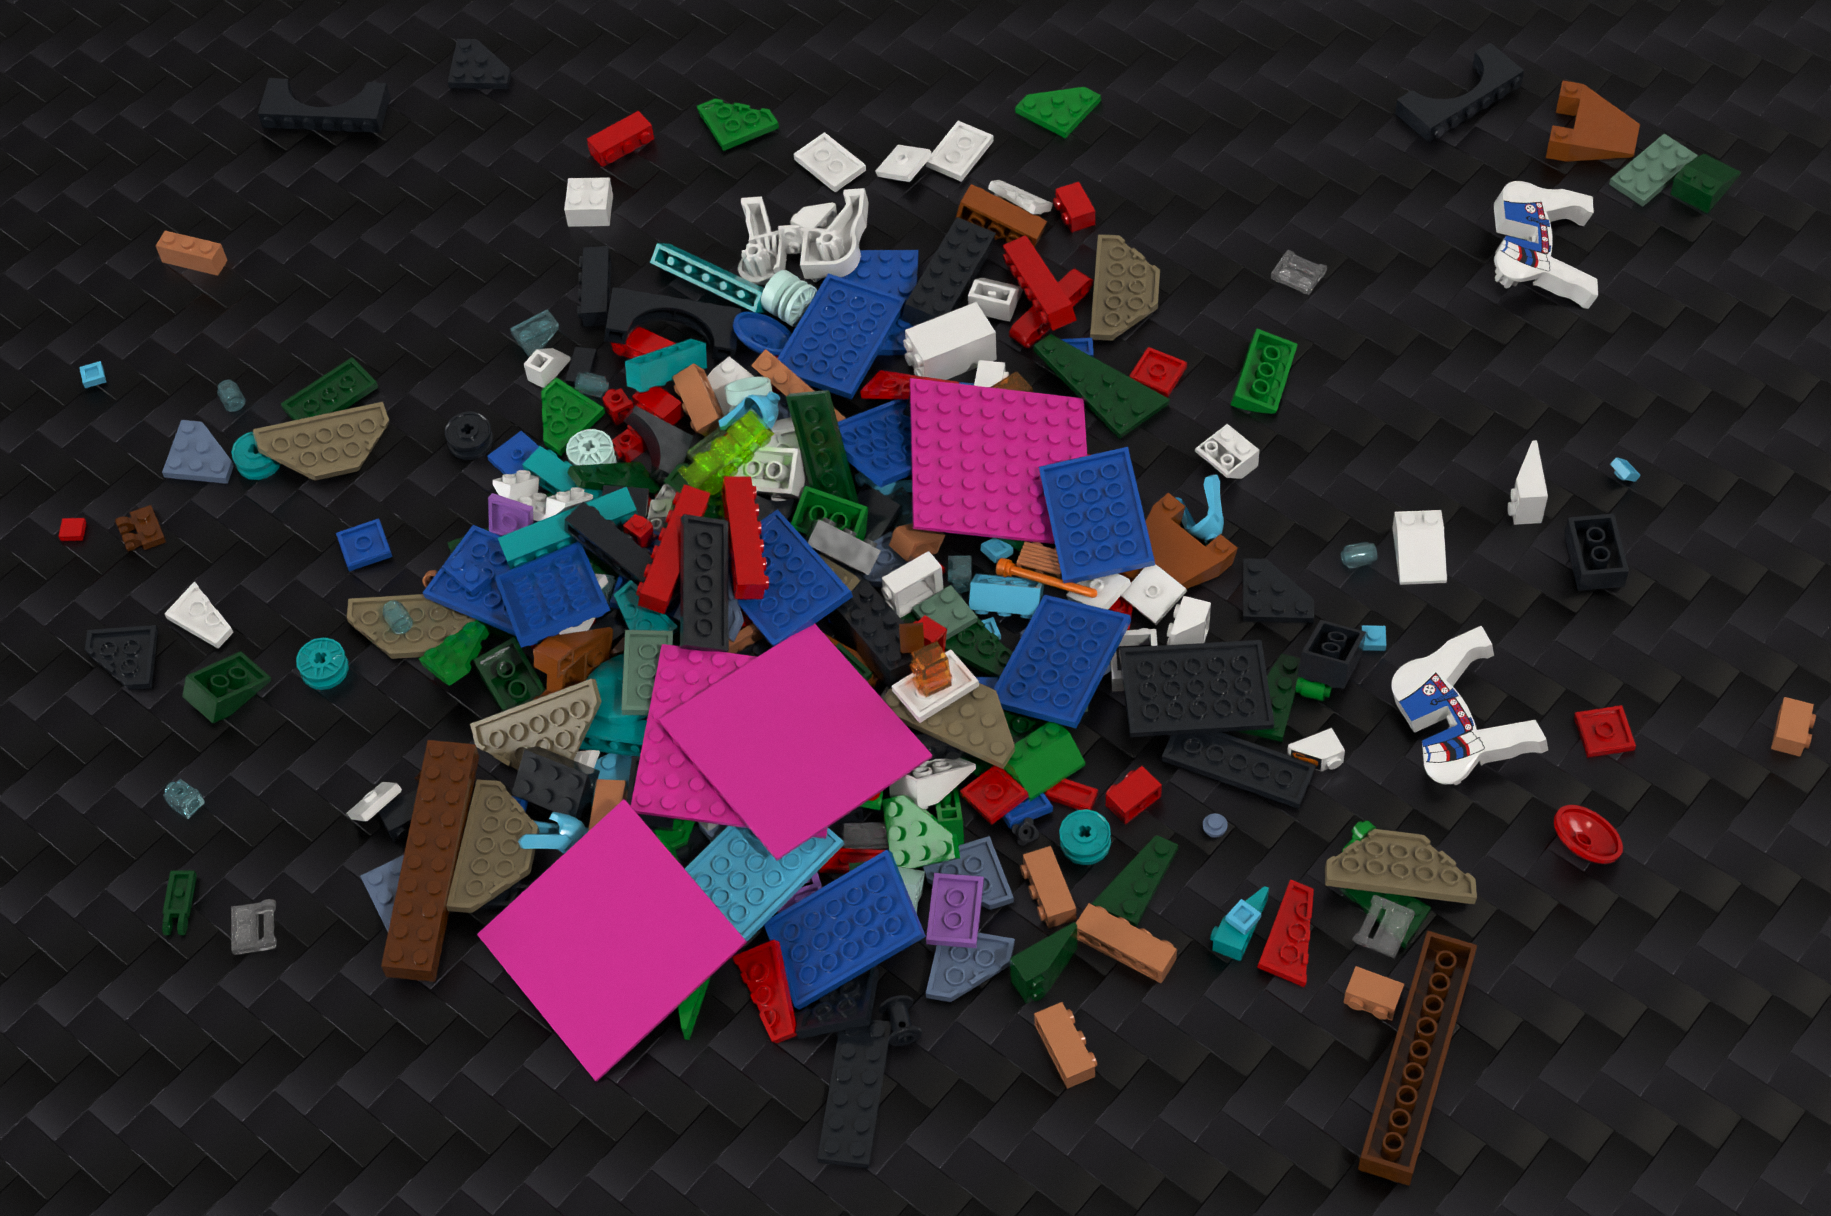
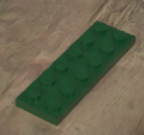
M829 390L790 393L786 396L810 487L859 504Z

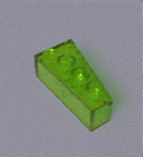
M749 411L727 429V436L717 437L711 442L710 450L702 454L699 452L693 457L694 463L688 468L683 465L677 471L691 487L714 495L722 488L724 476H735L739 471L738 468L744 463L750 462L755 456L754 453L760 447L763 448L769 444L771 437L775 433L758 414Z

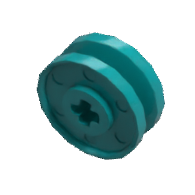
M253 432L244 434L233 444L231 451L233 461L238 472L245 478L251 480L268 478L281 465V463L258 452Z
M317 638L307 642L299 650L296 657L297 668L303 681L313 689L325 690L339 685L346 678L349 670L348 659L342 646L330 638Z
M1088 809L1077 810L1069 814L1061 823L1059 829L1061 850L1065 857L1073 863L1080 865L1095 864L1108 854L1111 846L1110 825L1106 818L1098 812Z

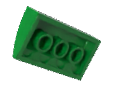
M1256 329L1230 405L1248 411L1275 414L1298 344Z

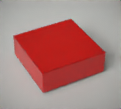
M62 518L59 539L61 541H83L87 523L85 518Z

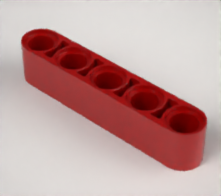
M1072 269L1058 284L1074 307L1090 291L1093 279L1076 269ZM1032 306L1012 325L1009 337L1024 347L1030 348L1050 329L1048 323H1043L1040 312L1037 313L1034 306Z

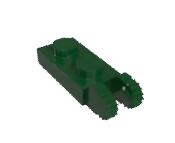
M195 870L170 871L163 908L162 933L164 935L171 934L173 927L172 918H178V934H186L197 877Z

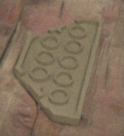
M1098 235L1090 338L1092 340H1113L1158 309L1160 269L1155 265H1150L1140 252L1135 248L1131 249L1119 235Z
M383 402L253 429V436L259 453L316 481L359 471L389 425V418Z
M423 594L348 599L347 620L349 624L391 659L422 657L428 649L437 647L443 643L446 637L455 635L463 629L464 625L476 620L428 600Z
M596 679L583 681L471 723L470 726L476 747L488 752L494 758L516 770H519L524 750L535 746L574 760L602 702Z
M979 683V687L921 723L916 720L892 689H889L883 698L885 703L905 725L999 768L1004 769L1015 752V745L997 691Z
M478 779L476 781L446 904L448 911L473 913L531 872L536 849H522L518 840L525 834H539L540 831L537 824L530 819L517 800L509 794L501 781Z
M1373 829L1367 834V837L1344 848L1341 854L1336 857L1332 856L1325 864V886L1475 904L1477 899L1475 878L1469 873L1464 874L1456 867L1457 863L1443 851L1438 852L1430 845L1431 841L1420 834Z

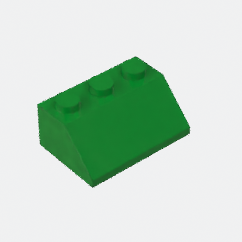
M808 486L804 487L791 525L799 534L806 536L813 520H823L825 517L835 522L836 528L842 531L844 528H847L857 533L855 538L863 541L867 527V506Z
M1048 722L1014 744L1015 752L1004 767V770L1028 792L1029 797L1027 799L1030 802L1041 793L1046 792L1063 779L1084 767L1085 761L1070 732L1061 724Z

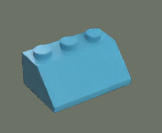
M975 574L970 584L969 607L976 614H988V611L997 612L999 616H1011L1012 613L1021 614L1020 617L1031 619L1042 600L1044 584L1020 577L1008 576L1005 578L998 575Z

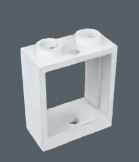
M928 551L882 577L883 588H881L884 600L900 618L913 611L912 607L943 590L942 566Z
M1141 628L1139 630H1127L1119 646H1157L1156 629ZM1115 652L1110 662L1112 691H1124L1122 672L1117 670V655Z

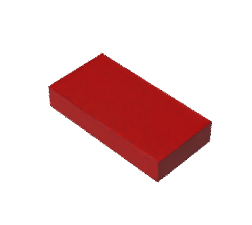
M1063 779L1045 792L1048 800L1078 810H1091L1098 795V789L1068 779Z

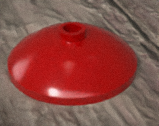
M1566 805L1561 807L1555 814L1554 826L1557 835L1563 844L1575 855L1593 863L1607 864L1616 861L1622 854L1623 844L1618 832L1606 819L1596 812L1578 805Z

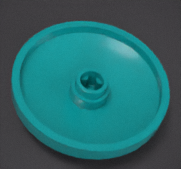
M624 654L605 661L592 671L586 679H596L602 702L594 719L602 723L614 725L628 724L648 717V715H622Z

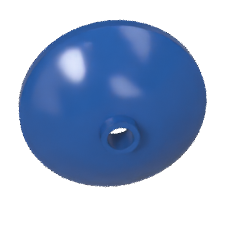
M742 312L736 315L733 321V329L736 336L749 349L759 354H762L766 349L774 356H779L792 334L779 321L761 313Z

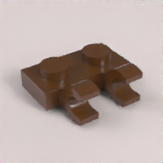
M151 505L129 512L130 518L119 517L115 519L127 551L134 550L142 545L144 550L166 543ZM136 529L138 534L129 532Z

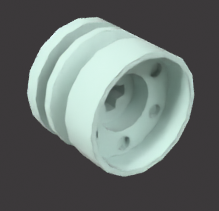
M781 270L772 276L766 284L761 297V306L772 315L779 316L782 321L787 322L790 326L796 327L817 293V289L807 282L800 280L791 272Z
M762 376L739 379L727 384L724 388L727 403L733 405L729 408V413L748 395L767 396L769 391L773 392L771 380L768 377ZM750 409L732 425L738 428L757 427L759 416L757 412Z
M597 429L580 431L571 437L567 444L566 453L568 461L573 466L617 463L612 440L603 431Z

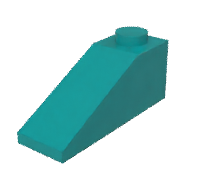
M1264 886L1245 902L1262 914L1268 900L1269 888ZM1224 917L1220 926H1215L1210 937V940L1213 941L1212 951L1241 961L1257 923L1244 935L1226 922Z

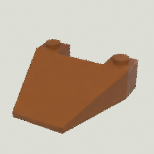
M1562 81L1556 113L1576 116L1574 129L1552 126L1546 158L1568 162L1634 157L1640 124L1586 85Z
M1167 493L1153 505L1145 522L1155 564L1188 589L1222 574L1233 564L1238 548L1221 534L1205 547L1179 526L1186 506L1170 493ZM1144 568L1123 572L1122 574L1130 581H1133Z
M606 627L549 636L542 643L537 644L533 651L534 667L547 674V689L540 696H536L534 700L586 681L592 671L605 661L611 659L610 651L612 650L613 629Z

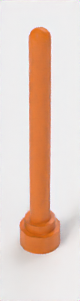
M1001 558L996 565V574L998 576L1006 578L1015 575L1087 597L1095 598L1097 596L1096 589L1072 582L1064 584L1062 579L1017 567L1009 559Z

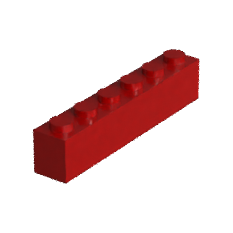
M1025 235L1004 244L1005 254L1002 255L1007 267L1010 266L1013 277H1017L1021 289L1025 290L1028 300H1032L1036 312H1040L1043 323H1048L1052 331L1076 321L1072 303L1028 237Z
M724 476L721 495L724 518L728 521V550L735 599H763L764 591L769 588V577L764 574V571H766V557H762L764 540L759 537L762 528L761 521H757L759 504L754 501L757 496L756 486H752L751 477Z
M685 484L681 493L676 492L673 501L675 508L674 510H669L666 518L668 526L667 528L662 527L658 538L661 543L659 546H654L651 559L654 560L652 564H647L643 577H646L644 583H639L636 595L639 596L638 606L665 614L680 577L681 517L683 514L704 517L711 493Z

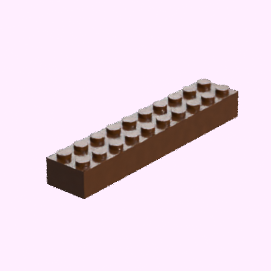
M427 741L381 965L386 977L436 981L449 915L446 904L467 822L479 761V754L475 744Z
M1427 931L1360 1157L1358 1170L1410 1186L1477 945Z

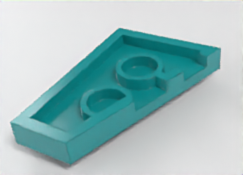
M632 580L613 594L629 630L673 631V634L678 631V626L666 614L638 606L639 596L636 595L638 586Z

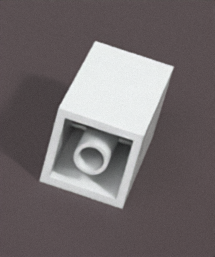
M977 302L905 330L906 339L903 340L907 350L905 359L909 366H913L916 376L947 380L977 368L979 360H997L996 332Z

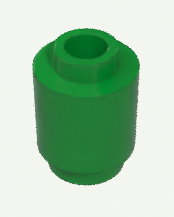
M1298 677L1295 692L1300 693L1302 697L1324 701L1325 697L1329 698L1332 687Z

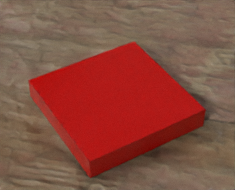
M1147 347L1129 377L1168 398L1186 370L1187 362Z
M1622 705L1575 712L1574 719L1587 758L1635 750L1636 744Z
M995 765L960 790V795L991 825L1029 797L1028 792L1004 769Z

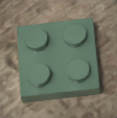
M951 585L912 607L913 613L918 620L926 615L947 629L946 640L977 622L975 613Z

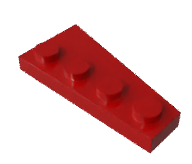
M880 370L861 390V398L909 399L910 378L957 384L959 382Z
M1290 879L1257 968L1305 987L1307 982L1306 969L1309 956L1308 944L1310 940V920L1312 918L1314 889Z
M774 939L732 956L735 964L741 970L740 975L744 983L749 987L750 996L760 1011L759 1015L771 1041L780 1043L797 1036L795 1032L797 1025L780 942Z

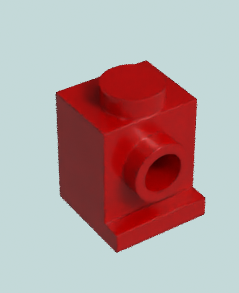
M622 388L618 390L610 389L602 397L604 408L616 426L624 422L626 414L634 407L633 402L629 400Z
M630 425L627 426L628 429L612 440L616 458H621L625 463L631 462L647 450L645 441Z
M634 514L623 525L624 534H629L641 548H647L657 539V535L653 533L652 523L643 516Z

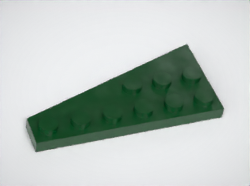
M1052 334L1034 345L1033 350L1079 398L1084 400V403L1119 439L1170 403L1169 398Z
M913 611L901 617L904 623L919 621ZM978 617L976 623L947 639L945 645V652L951 649L962 662L991 677H998V679L1013 653L999 641V638L994 633H991L985 627V624Z

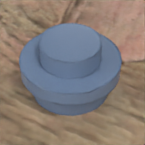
M1210 814L1203 821V829L1210 837H1220L1227 830V820L1220 814Z

